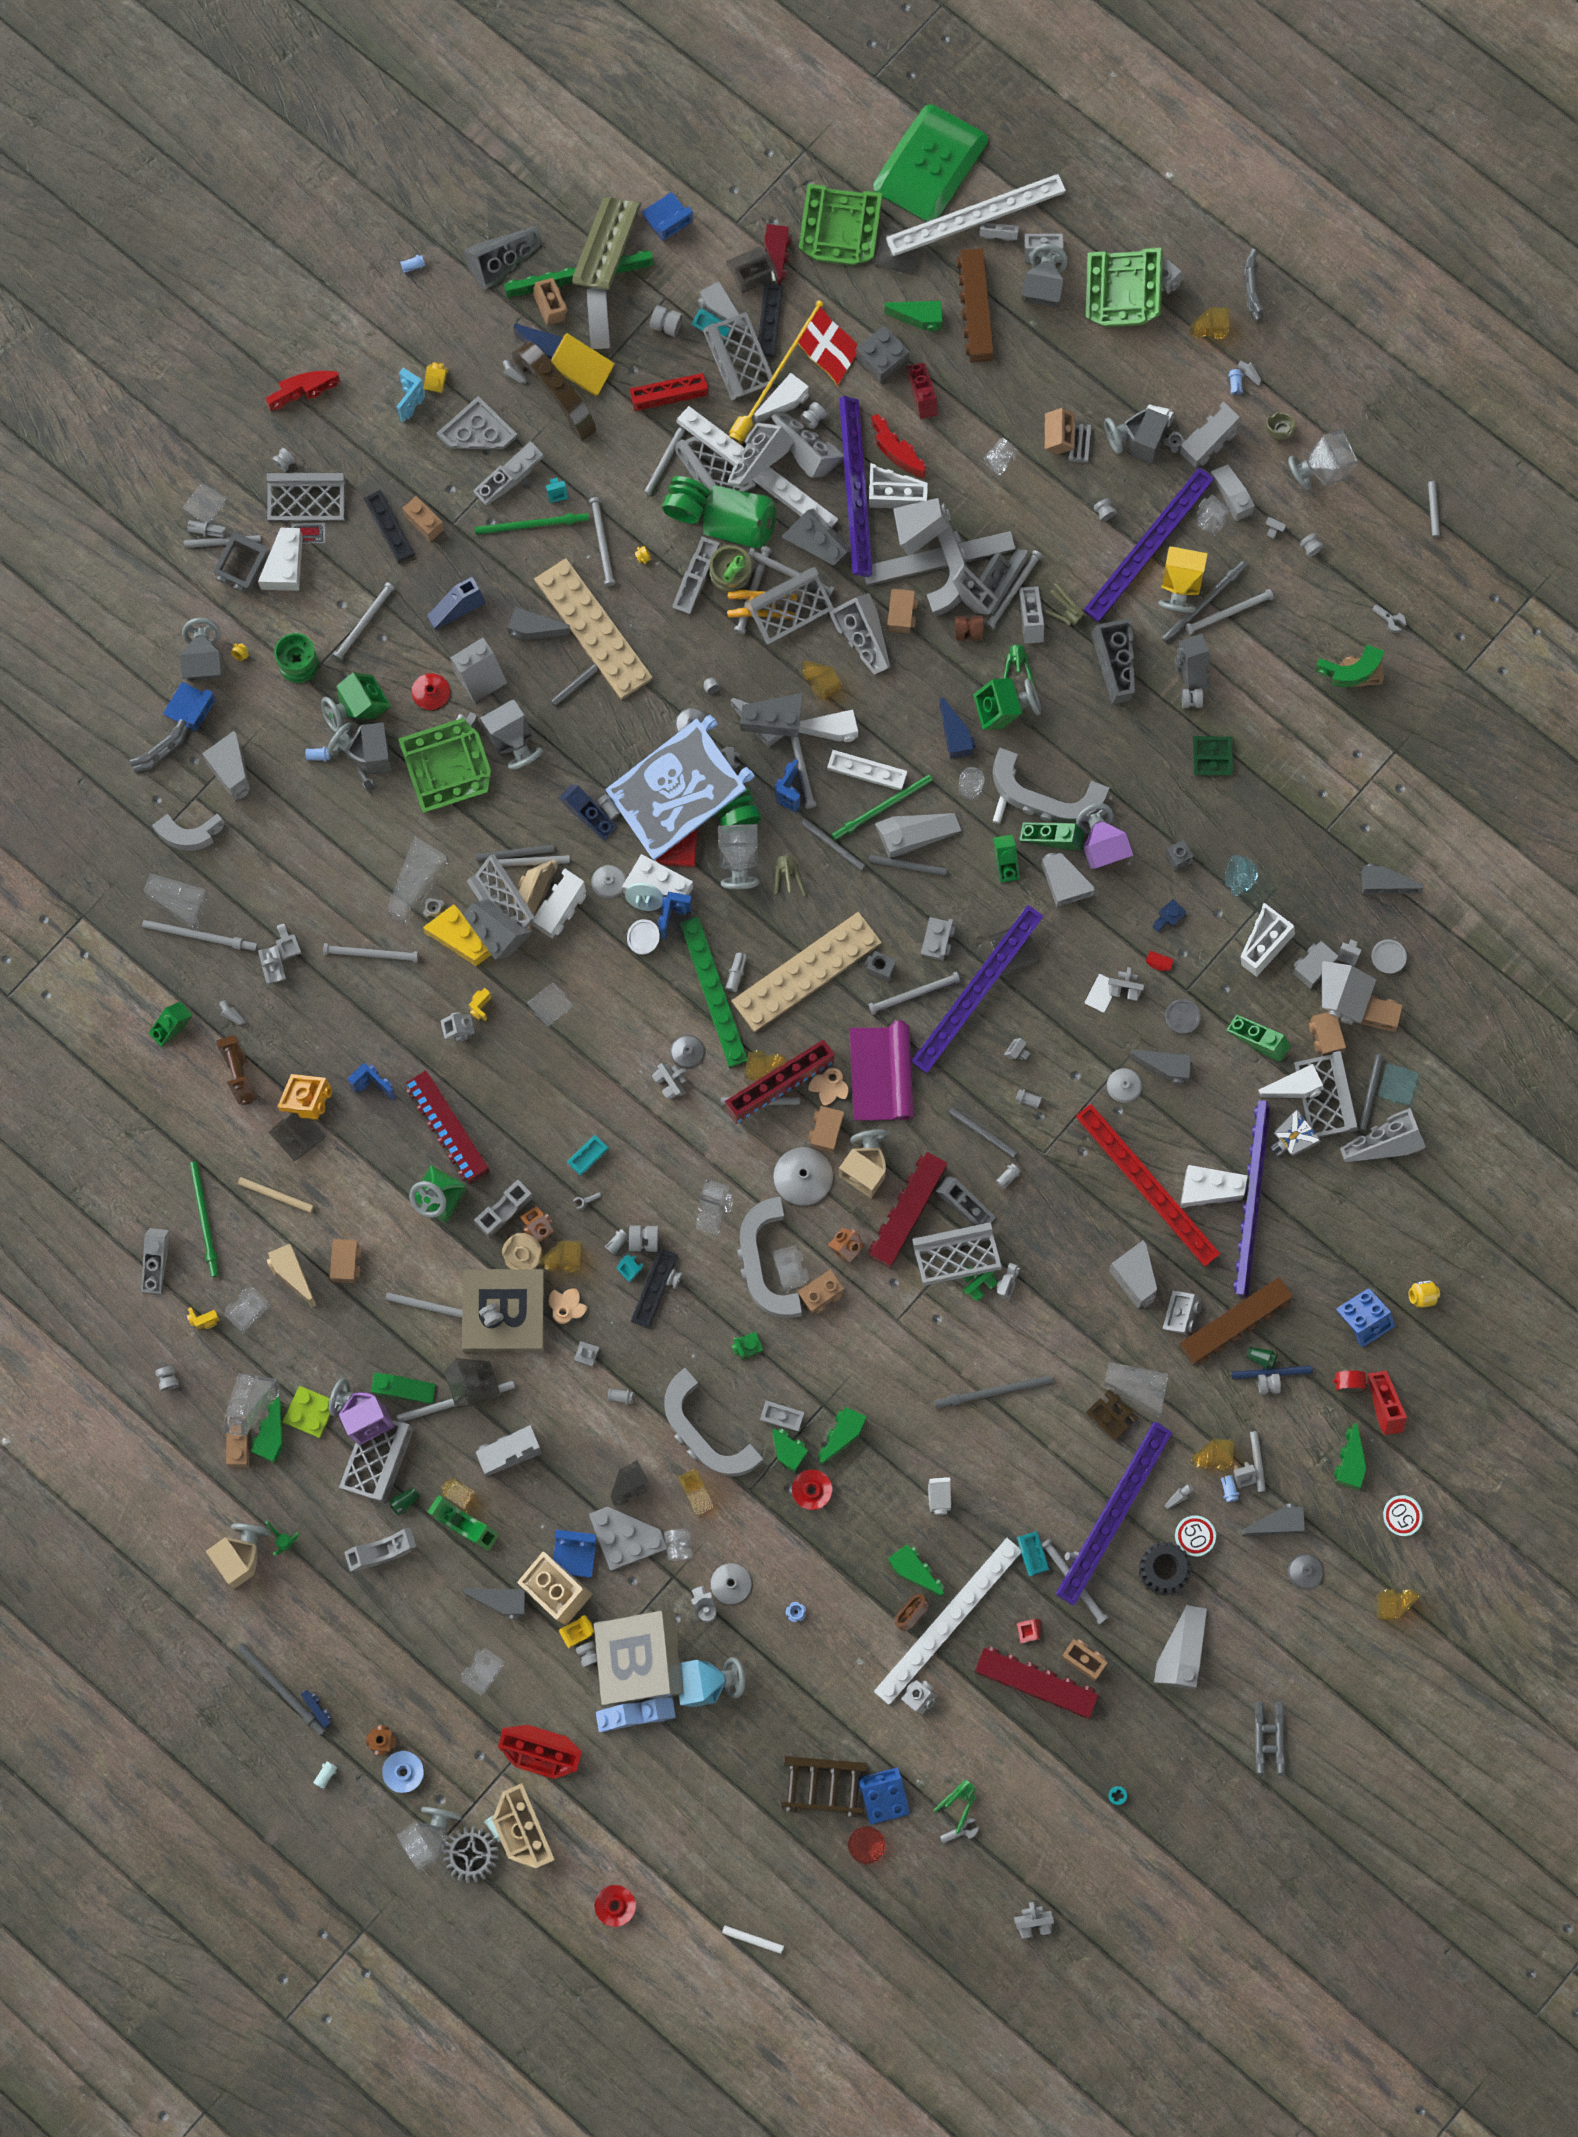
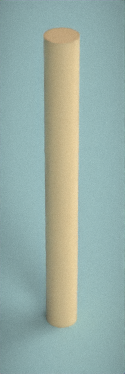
M240 1177L238 1185L309 1213H312L314 1206L245 1178Z

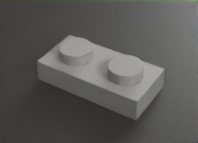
M983 223L980 228V236H983L985 239L1002 238L1004 241L1017 240L1019 226Z
M766 1401L760 1421L799 1433L804 1412Z

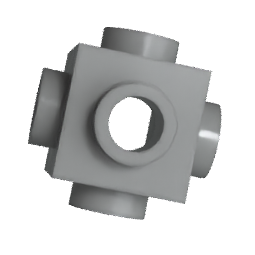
M1169 260L1162 265L1161 292L1164 290L1167 294L1175 291L1184 279L1181 270Z
M455 1012L441 1020L444 1039H456L457 1042L467 1040L468 1036L475 1033L471 1014Z
M916 1680L907 1687L902 1700L913 1710L923 1715L927 1709L934 1705L935 1698L938 1695L933 1692L934 1687L927 1681L922 1683Z

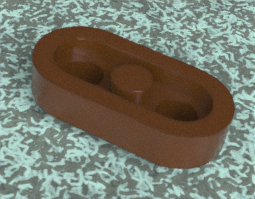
M916 1594L911 1597L894 1619L895 1625L901 1631L911 1629L926 1612L929 1601L922 1594Z

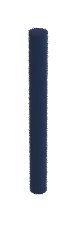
M1312 1366L1232 1371L1231 1376L1233 1380L1258 1378V1375H1266L1268 1377L1272 1374H1279V1376L1312 1374L1313 1369Z

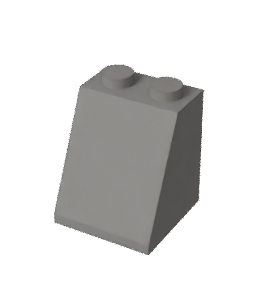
M939 498L894 508L899 543L908 556L918 551L949 528L950 512L949 509H946L945 503L942 504Z
M484 638L450 657L454 674L474 704L507 684L498 661Z
M233 731L202 754L207 766L235 801L238 798L242 799L250 790L242 747L237 734Z
M1323 961L1322 1008L1329 1011L1330 1016L1342 1018L1341 1022L1349 1025H1352L1353 1022L1361 1024L1376 979L1354 966Z
M1143 1240L1114 1261L1109 1270L1110 1274L1138 1309L1142 1306L1146 1308L1151 1305L1156 1298L1155 1294L1157 1291L1147 1246Z

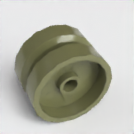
M727 545L720 547L713 553L710 558L709 570L711 582L717 590L728 594V592L747 588L752 576V564L747 552L738 546ZM736 556L744 557L745 567L735 574L731 582L724 581L723 575L730 563L734 561V558Z

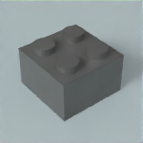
M884 325L856 347V358L881 384L909 361V351Z

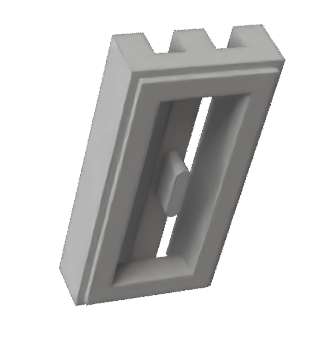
M1075 424V430H1079L1077 457H1073L1074 449L1070 450L1069 461L1088 463L1091 425ZM1083 431H1086L1084 458H1081Z

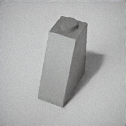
M1050 853L1044 856L1041 865L1056 907L1094 895L1092 884L1062 853Z

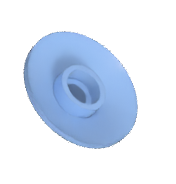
M399 1751L390 1755L382 1769V1776L386 1785L399 1793L414 1790L422 1781L424 1773L420 1759L408 1751ZM402 1769L407 1770L406 1776L400 1775Z

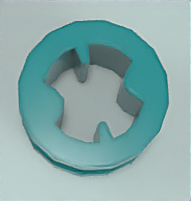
M1120 1786L1113 1787L1108 1794L1110 1802L1114 1805L1123 1804L1127 1799L1126 1790ZM1120 1790L1124 1797L1116 1802L1113 1800L1115 1797L1112 1798V1793Z

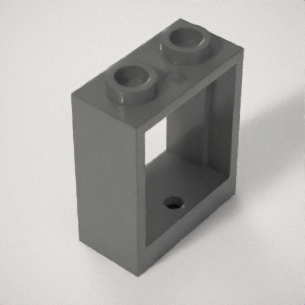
M233 531L213 573L217 576L216 579L224 584H227V582L234 584L233 587L241 592H244V590L250 592L271 551L268 547ZM235 544L259 554L245 582L222 571Z

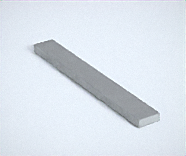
M1011 531L959 543L960 548H964L966 552V563L992 557L995 553L1004 554L1015 551ZM938 548L872 564L873 575L864 578L866 585L871 586L946 568L949 565L943 549Z

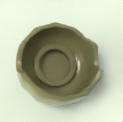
M1276 412L1273 416L1267 417L1266 429L1272 438L1284 440L1295 432L1296 423L1289 414Z

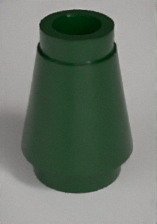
M1249 1347L1246 1358L1265 1369H1273L1278 1354L1273 1353V1350Z
M412 1487L393 1497L389 1505L400 1516L408 1511L420 1495Z

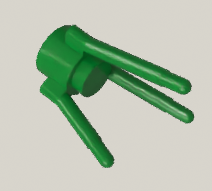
M1022 645L1011 646L1010 653L1006 655L1007 661L1003 678H1008L1011 661L1013 664H1016L1017 673L1021 672L1020 667L1024 661L1028 678L1034 684L1025 647Z
M269 1521L265 1522L267 1527L277 1537L275 1542L279 1549L273 1555L277 1556L291 1549L300 1533L296 1532L293 1537L285 1533L280 1534Z
M967 1780L958 1785L933 1810L936 1813L944 1805L948 1808L957 1798L963 1802L969 1800L958 1824L956 1834L960 1833L972 1803L977 1798L974 1795L977 1789Z

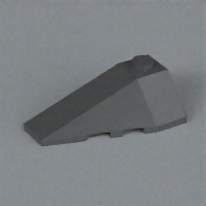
M533 226L479 243L463 250L468 269L481 289L484 290L500 283L504 276L510 270L513 271L521 260L527 258L542 245L538 227Z

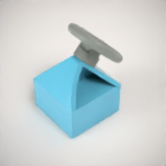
M728 1658L724 1663L723 1671L717 1669L710 1662L701 1660L680 1663L683 1694L679 1695L682 1706L697 1707L716 1703L723 1687L732 1698H739L744 1692L745 1672L737 1658ZM730 1686H735L736 1692Z

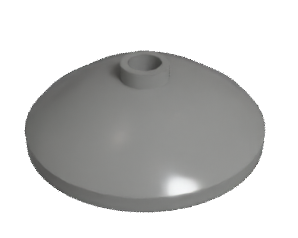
M799 1147L786 1152L778 1160L774 1169V1184L778 1193L784 1200L797 1206H809L818 1203L829 1193L833 1183V1170L828 1159L821 1152L808 1147ZM806 1171L807 1175L803 1177L800 1175V1172Z

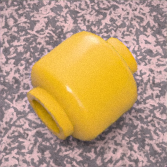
M1432 1281L1416 1282L1409 1289L1410 1302L1418 1308L1434 1306L1440 1297V1290Z

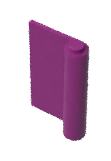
M899 1020L894 1021L889 1027L849 1028L854 1121L913 1119L909 1025L905 1024V1021Z

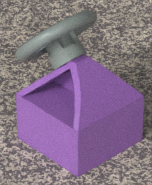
M1103 803L1087 806L1079 813L1076 819V825L1085 834H1089L1083 849L1090 869L1133 856L1126 833L1110 825L1113 819V811L1108 805ZM1101 809L1099 812L1095 814L1086 815L1092 810ZM1107 813V819L1104 821L1102 816ZM1082 821L1088 822L1091 829L1083 827Z
M341 1378L336 1383L330 1396L329 1412L333 1417L340 1416L348 1436L358 1445L395 1427L386 1406L374 1395L350 1392V1382L347 1378Z

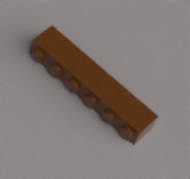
M983 248L960 250V257H957V269L961 268L958 282L959 286L963 287V292H960V302L964 303L965 308L962 309V321H966V327H963L964 338L968 339V344H965V354L969 356L970 362L992 361L993 346Z
M1278 1277L1182 1341L1179 1347L1192 1366L1196 1363L1201 1365L1209 1359L1208 1355L1213 1352L1218 1354L1225 1349L1224 1345L1229 1341L1234 1343L1242 1337L1241 1333L1246 1330L1251 1332L1258 1327L1257 1323L1262 1319L1264 1321L1269 1320L1275 1315L1273 1313L1278 1308L1283 1310L1288 1307L1293 1296L1280 1277Z

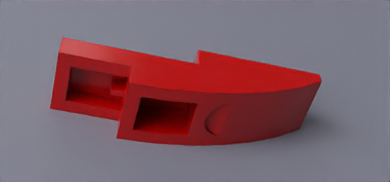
M313 371L298 374L279 382L280 390L269 395L265 400L270 411L278 410L289 401L299 399L302 394H305L307 399L316 398L323 391L335 388L341 380L337 371Z
M878 413L872 416L871 425L877 432L875 444L883 454L904 471L920 478L925 477L927 467L921 458L918 459L915 455L916 450L911 443L908 444L905 439L899 442L897 435L894 432L891 433L888 429L889 425L884 417L881 418Z

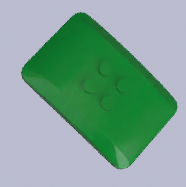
M932 104L926 105L911 124L873 184L874 192L882 193V198L925 222L940 218L987 146L988 137L981 130Z

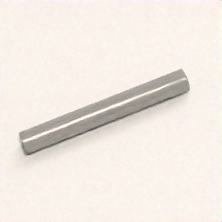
M1430 481L1428 482L1432 537L1437 538L1440 537L1436 482Z
M1258 1431L1250 1432L1257 1488L1260 1493L1266 1492Z

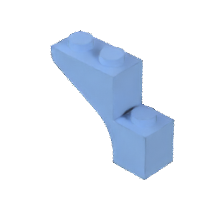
M672 1697L656 1698L641 1703L621 1704L596 1712L599 1732L676 1718Z

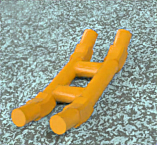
M737 590L728 592V599L749 598L750 601L766 591ZM791 594L790 600L796 602L797 595ZM747 608L728 610L727 612L728 618L753 617ZM759 609L756 612L759 617H767L769 610ZM786 610V613H788V614H790V615H793V616L796 615V613H794V612H789V611ZM772 611L771 618L781 619L782 614ZM788 616L784 617L785 620H794L793 618Z

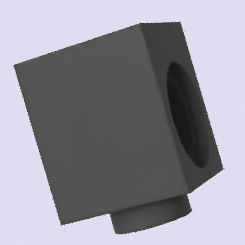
M1184 840L1170 846L1165 852V857L1174 872L1190 864L1193 859V855Z
M874 951L873 956H868L865 967H868L867 974L889 982L896 966V959ZM878 962H881L885 965V967L883 969H877L874 965Z

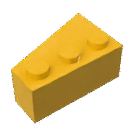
M454 904L423 927L424 933L427 936L432 937L440 942L441 945L448 947L475 966L492 955Z

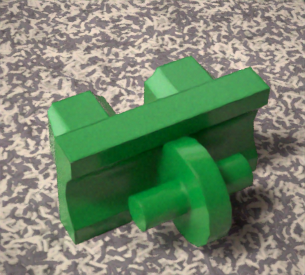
M995 1271L982 1273L979 1276L964 1277L963 1280L966 1283L971 1279L973 1281L961 1292L964 1295H969L974 1301H978L985 1295L978 1287L982 1282H984L989 1290L998 1284V1280L993 1274Z

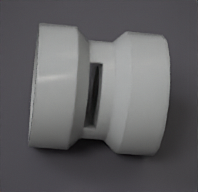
M813 402L809 406V410L804 411L800 417L808 427L814 429L818 425V421L823 420L827 413L821 405Z
M1201 688L1194 691L1182 689L1183 709L1190 708V706H1195L1196 708L1203 707Z
M166 1366L155 1371L157 1378L160 1380V1391H168L180 1386L178 1379L175 1377V1366Z
M1272 1374L1268 1377L1266 1375H1258L1260 1395H1266L1268 1392L1280 1394L1279 1374Z
M594 1641L576 1648L577 1654L581 1656L583 1668L597 1664Z

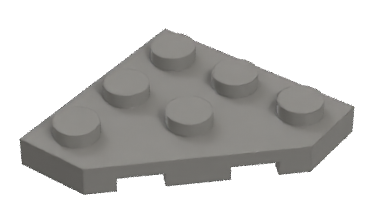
M479 396L437 432V436L450 449H505L518 437L517 433Z
M605 1507L589 1514L610 1571L667 1550L661 1531L658 1528L610 1507Z

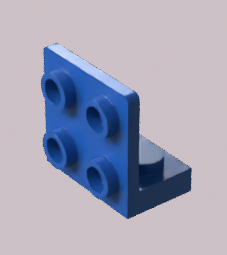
M672 192L642 211V215L662 241L693 222V211L689 206L684 208Z
M182 682L163 714L176 722L180 719L184 720L186 727L197 732L216 699L213 692L206 689L203 693Z
M794 759L792 763L789 762L784 770L786 774L783 779H778L774 787L776 789L774 795H776V803L797 813L800 808V794H798L799 792L796 789L790 787L798 774V760Z
M668 892L667 897H663L661 907L663 909V916H659L658 921L659 933H661L662 939H666L672 910L680 915L691 914V895Z
M363 1063L347 1079L351 1089L356 1094L359 1091H364L369 1086V1081L371 1080L392 1101L395 1099L393 1085L386 1078L382 1080L378 1074L379 1072L372 1065L368 1067Z
M1366 1289L1337 1308L1339 1315L1354 1330L1357 1342L1362 1348L1395 1327L1390 1310L1370 1289Z
M555 1530L556 1542L553 1559L572 1576L591 1578L597 1543L596 1534Z
M898 1767L859 1777V1784L870 1824L909 1815V1808Z

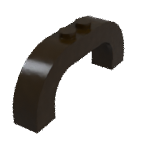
M527 341L512 352V359L523 372L529 369L558 403L569 421L570 429L581 442L596 432L594 420L580 396L537 345Z

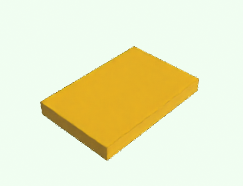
M568 333L564 335L551 360L564 377L594 396L599 394L615 364Z

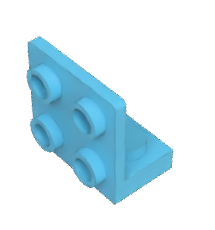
M402 368L399 376L402 390L406 395L397 405V411L400 421L404 423L406 419L412 417L414 408L424 401L425 391L422 379L407 369Z

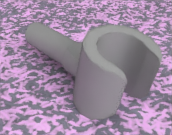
M598 1192L584 1199L576 1197L573 1202L576 1203L581 1200L582 1205L577 1207V1209L583 1210L587 1203L601 1197V1194Z

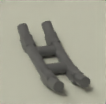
M1251 249L1244 269L1247 309L1252 314L1254 320L1259 321L1262 318L1260 313L1264 309L1256 290L1254 268L1258 250Z
M180 719L173 731L144 755L131 759L130 764L134 772L138 773L152 769L156 763L176 747H179L184 742L185 736L189 731V728L185 726L186 722Z
M1256 1701L1254 1721L1257 1776L1265 1775L1264 1753H1276L1277 1775L1285 1776L1284 1702L1276 1701L1275 1724H1263V1702ZM1263 1733H1276V1745H1264Z

